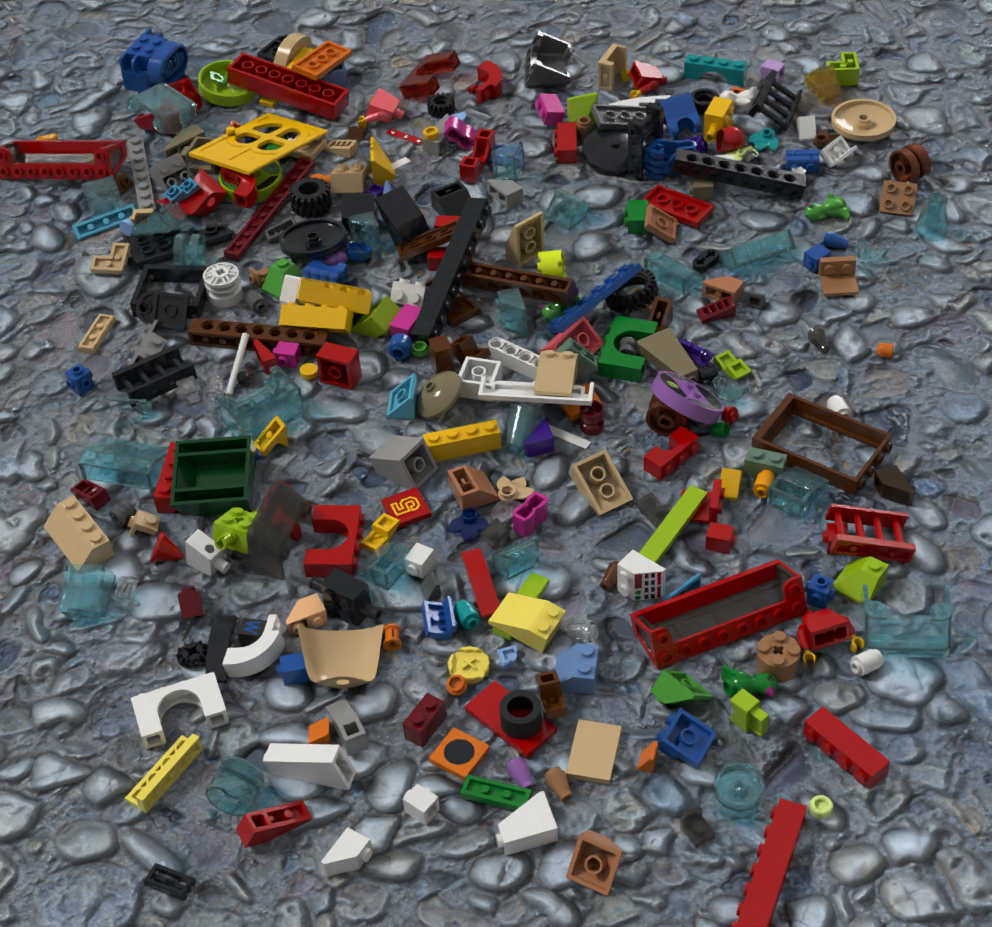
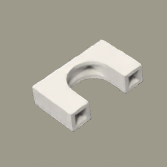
M214 672L131 697L145 750L167 743L162 728V718L165 712L176 704L193 703L199 706L204 713L208 729L230 723Z

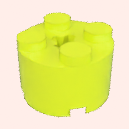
M563 250L538 252L539 262L537 266L539 273L567 278Z

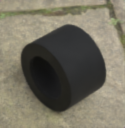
M515 690L502 698L499 711L503 732L507 736L519 740L528 739L536 735L542 726L541 702L539 698L527 690ZM519 708L532 711L528 716L520 718L514 717L509 713Z

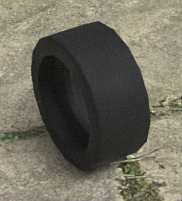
M701 88L691 93L697 113L704 115L715 96L719 97L715 90Z

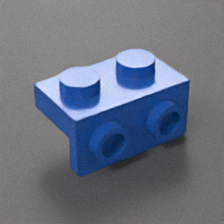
M446 596L443 603L424 600L421 604L425 636L427 638L450 640L458 626L454 616L455 605L452 604L451 596Z

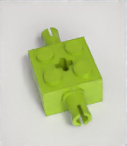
M239 507L231 508L213 522L212 539L215 541V547L218 550L220 548L221 550L228 548L244 554L251 552L267 536L268 518L265 517L264 511L256 508L250 513Z

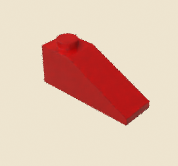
M300 800L245 813L236 831L244 847L248 848L264 844L312 820V817L304 801Z

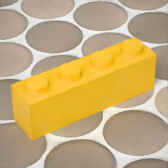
M288 302V305H281L279 325L351 334L354 313L346 306L332 308L330 305L322 304L321 307H316L310 303H305L302 306L298 303Z
M497 420L422 434L435 462L502 448L501 432Z

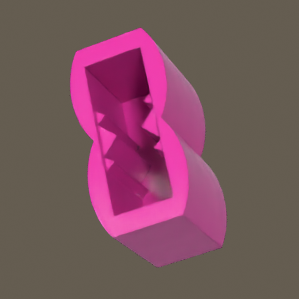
M451 116L445 122L443 134L448 140L456 142L462 149L470 150L474 145L477 132L470 125L464 124L459 118Z
M534 492L527 497L524 504L519 505L514 510V532L523 537L529 536L535 531L537 525L547 519L549 515L548 497L539 492Z

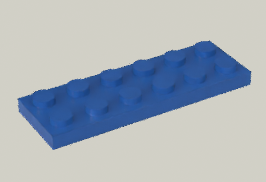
M640 263L624 264L617 269L618 273L614 276H608L604 279V284L601 286L597 285L591 289V294L587 297L586 295L581 297L575 307L570 306L564 311L562 317L559 318L558 316L550 322L551 325L547 328L551 334L564 332L643 269Z

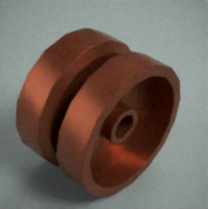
M910 143L892 152L889 156L890 171L898 182L912 183L928 175L931 170V160L928 152L919 143Z
M652 394L646 414V423L649 428L663 436H669L680 426L686 428L688 417L670 408L657 398L655 394Z

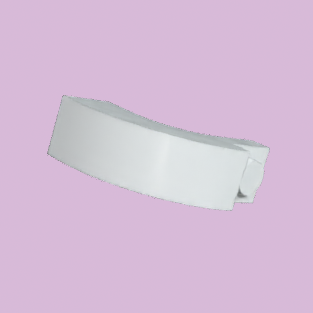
M277 614L269 615L264 632L255 643L246 647L227 648L222 665L229 678L245 677L258 673L270 666L280 656L286 643L282 636L284 626Z

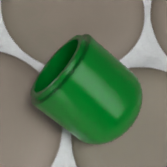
M726 422L713 424L710 429L711 435L716 438L728 437L730 433L729 425Z

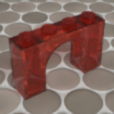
M452 50L426 55L398 86L404 100L434 95L440 88L435 75L455 71L461 64L456 51Z

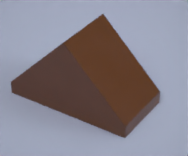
M656 296L648 321L658 322L659 332L668 328L673 320V300Z

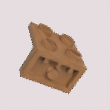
M855 256L820 258L818 275L825 297L859 294L855 277Z

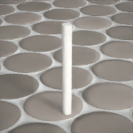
M242 333L225 393L228 397L233 396L249 338L247 333Z

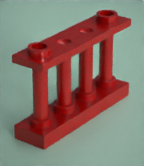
M831 503L825 515V520L835 521L837 533L830 546V551L834 554L857 557L871 556L875 559L909 563L916 551L915 544L904 542L902 533L909 514ZM844 522L855 524L857 536L846 535ZM863 525L874 526L876 539L865 537ZM882 527L893 529L896 541L885 540Z

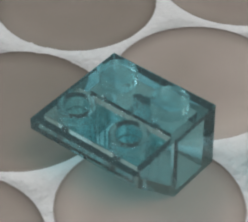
M395 541L381 545L355 574L389 591L406 571L404 558L410 552V548Z

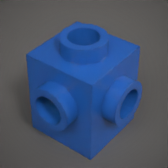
M77 364L65 372L67 386L77 395L82 396L94 388L93 374L89 368Z
M814 573L812 580H808L805 585L804 592H807L806 604L820 609H827L830 600L833 601L836 594V589L834 588L835 579Z

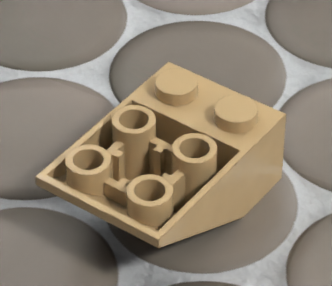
M355 163L354 166L338 164L330 173L331 193L364 192L368 166H363V163Z

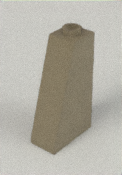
M670 328L637 341L639 355L645 357V360L659 371L673 372L696 383L699 382L697 367Z

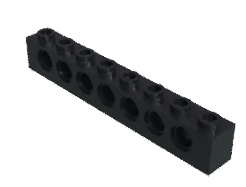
M679 148L676 149L672 173L796 199H802L806 186L805 174Z

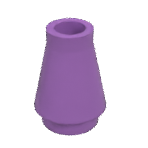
M522 757L511 760L507 764V773L519 787L533 789L535 785L532 781L527 761L523 760Z

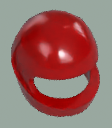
M729 126L718 131L716 150L719 153L725 154L743 148L745 134L741 129ZM723 135H724V144H723V147H722V146H721V141H722V137H723Z

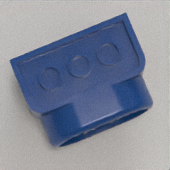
M148 28L118 58L125 89L148 94L154 92L158 87L162 88V86L177 82L185 73L188 65L186 47L182 43L167 41L162 33H157L153 36L152 29Z

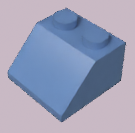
M577 643L557 654L555 670L560 679L562 692L595 694L599 666V645Z

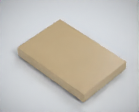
M579 719L566 769V777L610 785L622 726Z

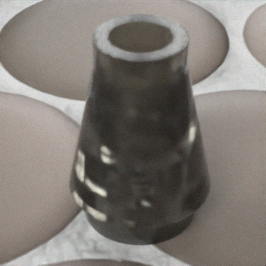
M814 327L809 330L808 340L821 354L827 353L830 347L824 329Z
M250 362L245 363L244 367L237 374L238 383L244 387L252 385L255 381V366Z

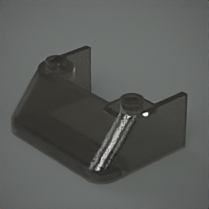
M275 481L248 528L246 540L254 574L284 581L283 563L290 554V550L287 547L289 536L296 523L309 526L313 524L310 502L283 482Z

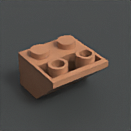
M462 465L447 471L449 488L463 512L499 500V496L483 471L468 465Z

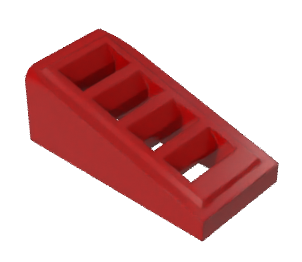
M254 339L255 354L265 374L279 371L276 356L258 339Z

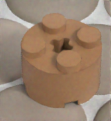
M775 631L773 634L763 637L758 642L756 651V670L758 674L770 673L778 681L780 680L779 683L788 682L793 679L799 668L801 649L798 643L783 631Z

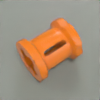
M394 623L384 626L383 635H385L383 648L385 650L397 651L402 647V641L399 639L401 633L400 626Z

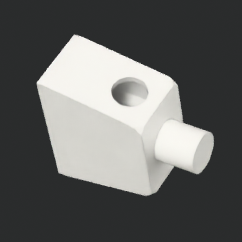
M197 529L185 541L186 561L189 566L209 576H213L218 570L223 574L229 570L230 563L224 560L223 550L221 548L218 550L215 547V541L201 530Z

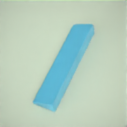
M133 204L72 225V231L79 241L120 226L124 219L130 220L135 207Z

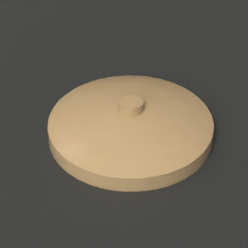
M854 99L839 104L833 110L831 125L838 134L845 138L856 141H875L887 137L894 131L896 114L889 106L879 101Z

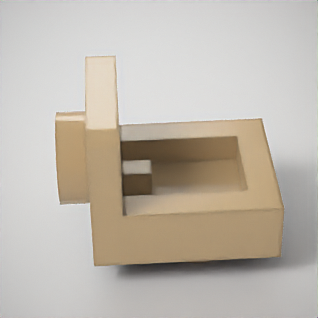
M134 209L132 216H130V220L136 226V231H138L139 226H155L156 224L153 209Z
M138 509L135 516H131L129 519V535L133 536L135 531L139 530L155 536L158 532L160 517Z

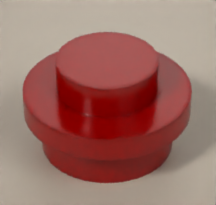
M733 406L726 407L721 415L722 420L728 425H732L739 417L737 408Z

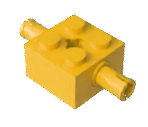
M716 96L713 98L704 113L705 141L716 143L718 131L721 128L734 125L732 116L735 107L732 99Z

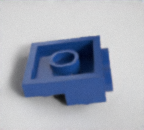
M679 708L675 714L670 713L664 722L668 725L665 730L661 729L655 740L658 741V750L673 760L679 757L696 769L717 732L682 708Z

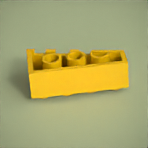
M300 277L296 298L302 304L311 302L319 307L325 304L334 308L346 306L353 313L369 315L373 294L369 289Z

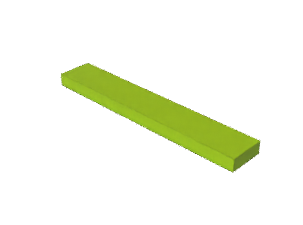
M690 485L639 553L658 564L706 500L708 492Z

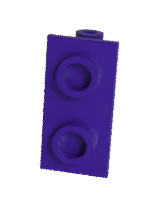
M686 339L678 340L693 363L703 368L715 356V354L707 349L688 342Z

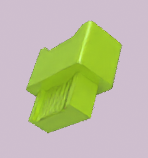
M741 689L730 699V704L733 707V717H730L729 720L745 733L752 730L762 737L768 731L769 714L760 708V701L746 690Z

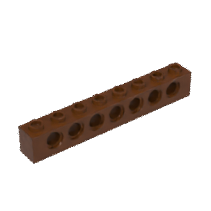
M470 261L469 268L464 275V281L460 285L569 306L573 305L579 294L574 279Z
M194 318L187 331L190 345L238 349L242 333H247L249 338L245 350L255 351L254 339H258L271 352L276 348L279 341L299 343L301 356L316 357L325 342L331 343L329 331L202 318Z

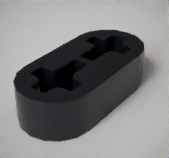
M715 249L705 250L693 260L692 270L695 273H705L718 263L719 252Z

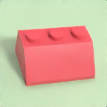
M583 316L564 332L558 333L540 352L545 350L556 352L569 337L592 354L605 343L585 316Z

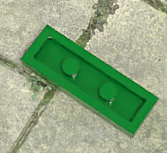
M467 774L460 795L461 798L515 811L531 799L532 790Z

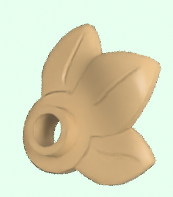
M502 476L497 481L499 500L505 503L513 502L516 499H527L529 495L534 493L533 488L526 487L525 477L510 481L507 477Z

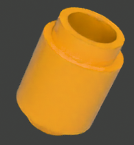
M763 470L757 475L752 489L757 497L766 499L771 496L776 483L775 474L770 470Z

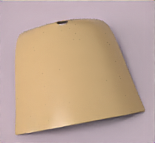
M384 623L371 628L339 631L316 630L296 625L307 674L313 682L326 687L345 689L373 681L378 668Z

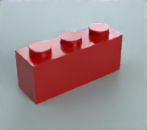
M557 122V129H554V157H558V164L577 163L576 122Z

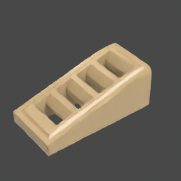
M331 140L324 147L326 152L351 158L359 150L358 141Z

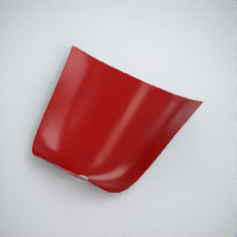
M201 168L193 179L200 186V189L193 195L176 203L170 202L167 198L154 201L187 216H203L215 210L223 201L227 192Z

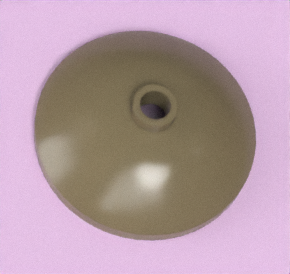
M445 371L430 378L418 394L417 412L425 419H434L447 412L457 401L461 393V377L456 372Z

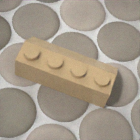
M74 495L56 504L43 527L79 575L114 557L110 540Z

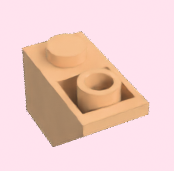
M317 593L299 599L286 620L289 637L299 635L296 625L314 629L328 623L326 609Z

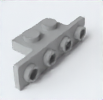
M156 319L152 325L148 323L144 330L146 336L141 335L137 343L140 345L139 348L134 347L131 353L133 358H128L124 367L133 364L136 359L140 361L162 351L167 340L152 332L158 322Z

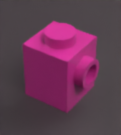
M279 341L272 352L278 360L279 367L297 368L302 357L299 343Z

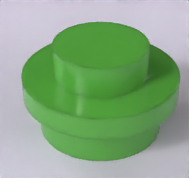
M423 341L415 342L411 349L412 355L420 358L424 357L429 353V347Z

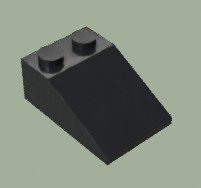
M403 185L374 199L394 245L403 244L430 230L423 213Z

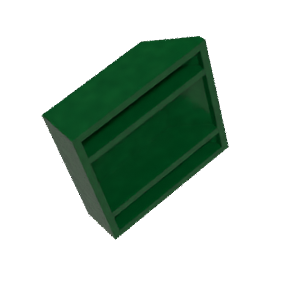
M252 436L176 441L170 507L192 516L221 515L233 507H239L244 511L252 512L256 453Z

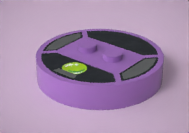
M659 371L650 386L655 396L667 406L686 417L702 423L716 424L725 409L723 403L706 388L673 372Z

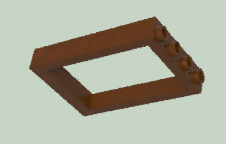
M788 393L752 437L751 447L786 454L787 467L855 495L859 489L862 490L864 488L867 478L873 476L876 466L881 465L884 455L890 453L893 443H891L892 434ZM793 415H796L874 447L876 450L854 478L775 445L772 441Z

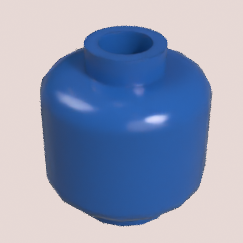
M395 334L390 339L388 352L395 359H406L411 353L413 342L406 334Z

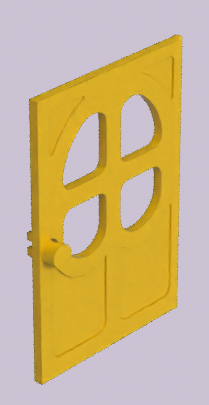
M266 113L236 129L235 127H227L226 134L189 152V156L250 175L326 135L328 130ZM267 127H281L269 134L256 131ZM288 132H298L300 134L293 141L279 138ZM243 136H250L258 139L252 143L246 144L239 143L236 141L237 139ZM267 143L283 146L276 150L259 149Z

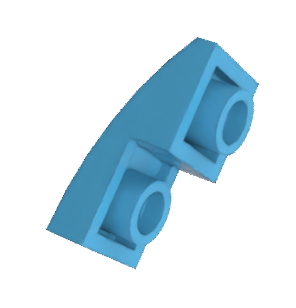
M189 177L179 187L174 184L163 195L170 202L176 203L193 195L200 189V186Z

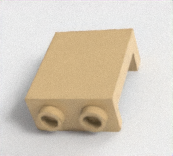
M613 43L598 61L599 89L613 91L615 89L616 73L627 70L626 46Z

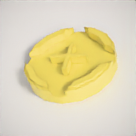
M472 646L462 647L458 649V652L453 653L448 660L449 674L451 676L462 675L466 679L467 684L478 683L489 673V656L483 653V650Z

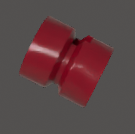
M593 400L592 406H580V429L586 435L595 436L604 430V406L599 401Z

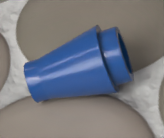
M826 231L822 245H826L829 248L847 249L849 239L832 231Z

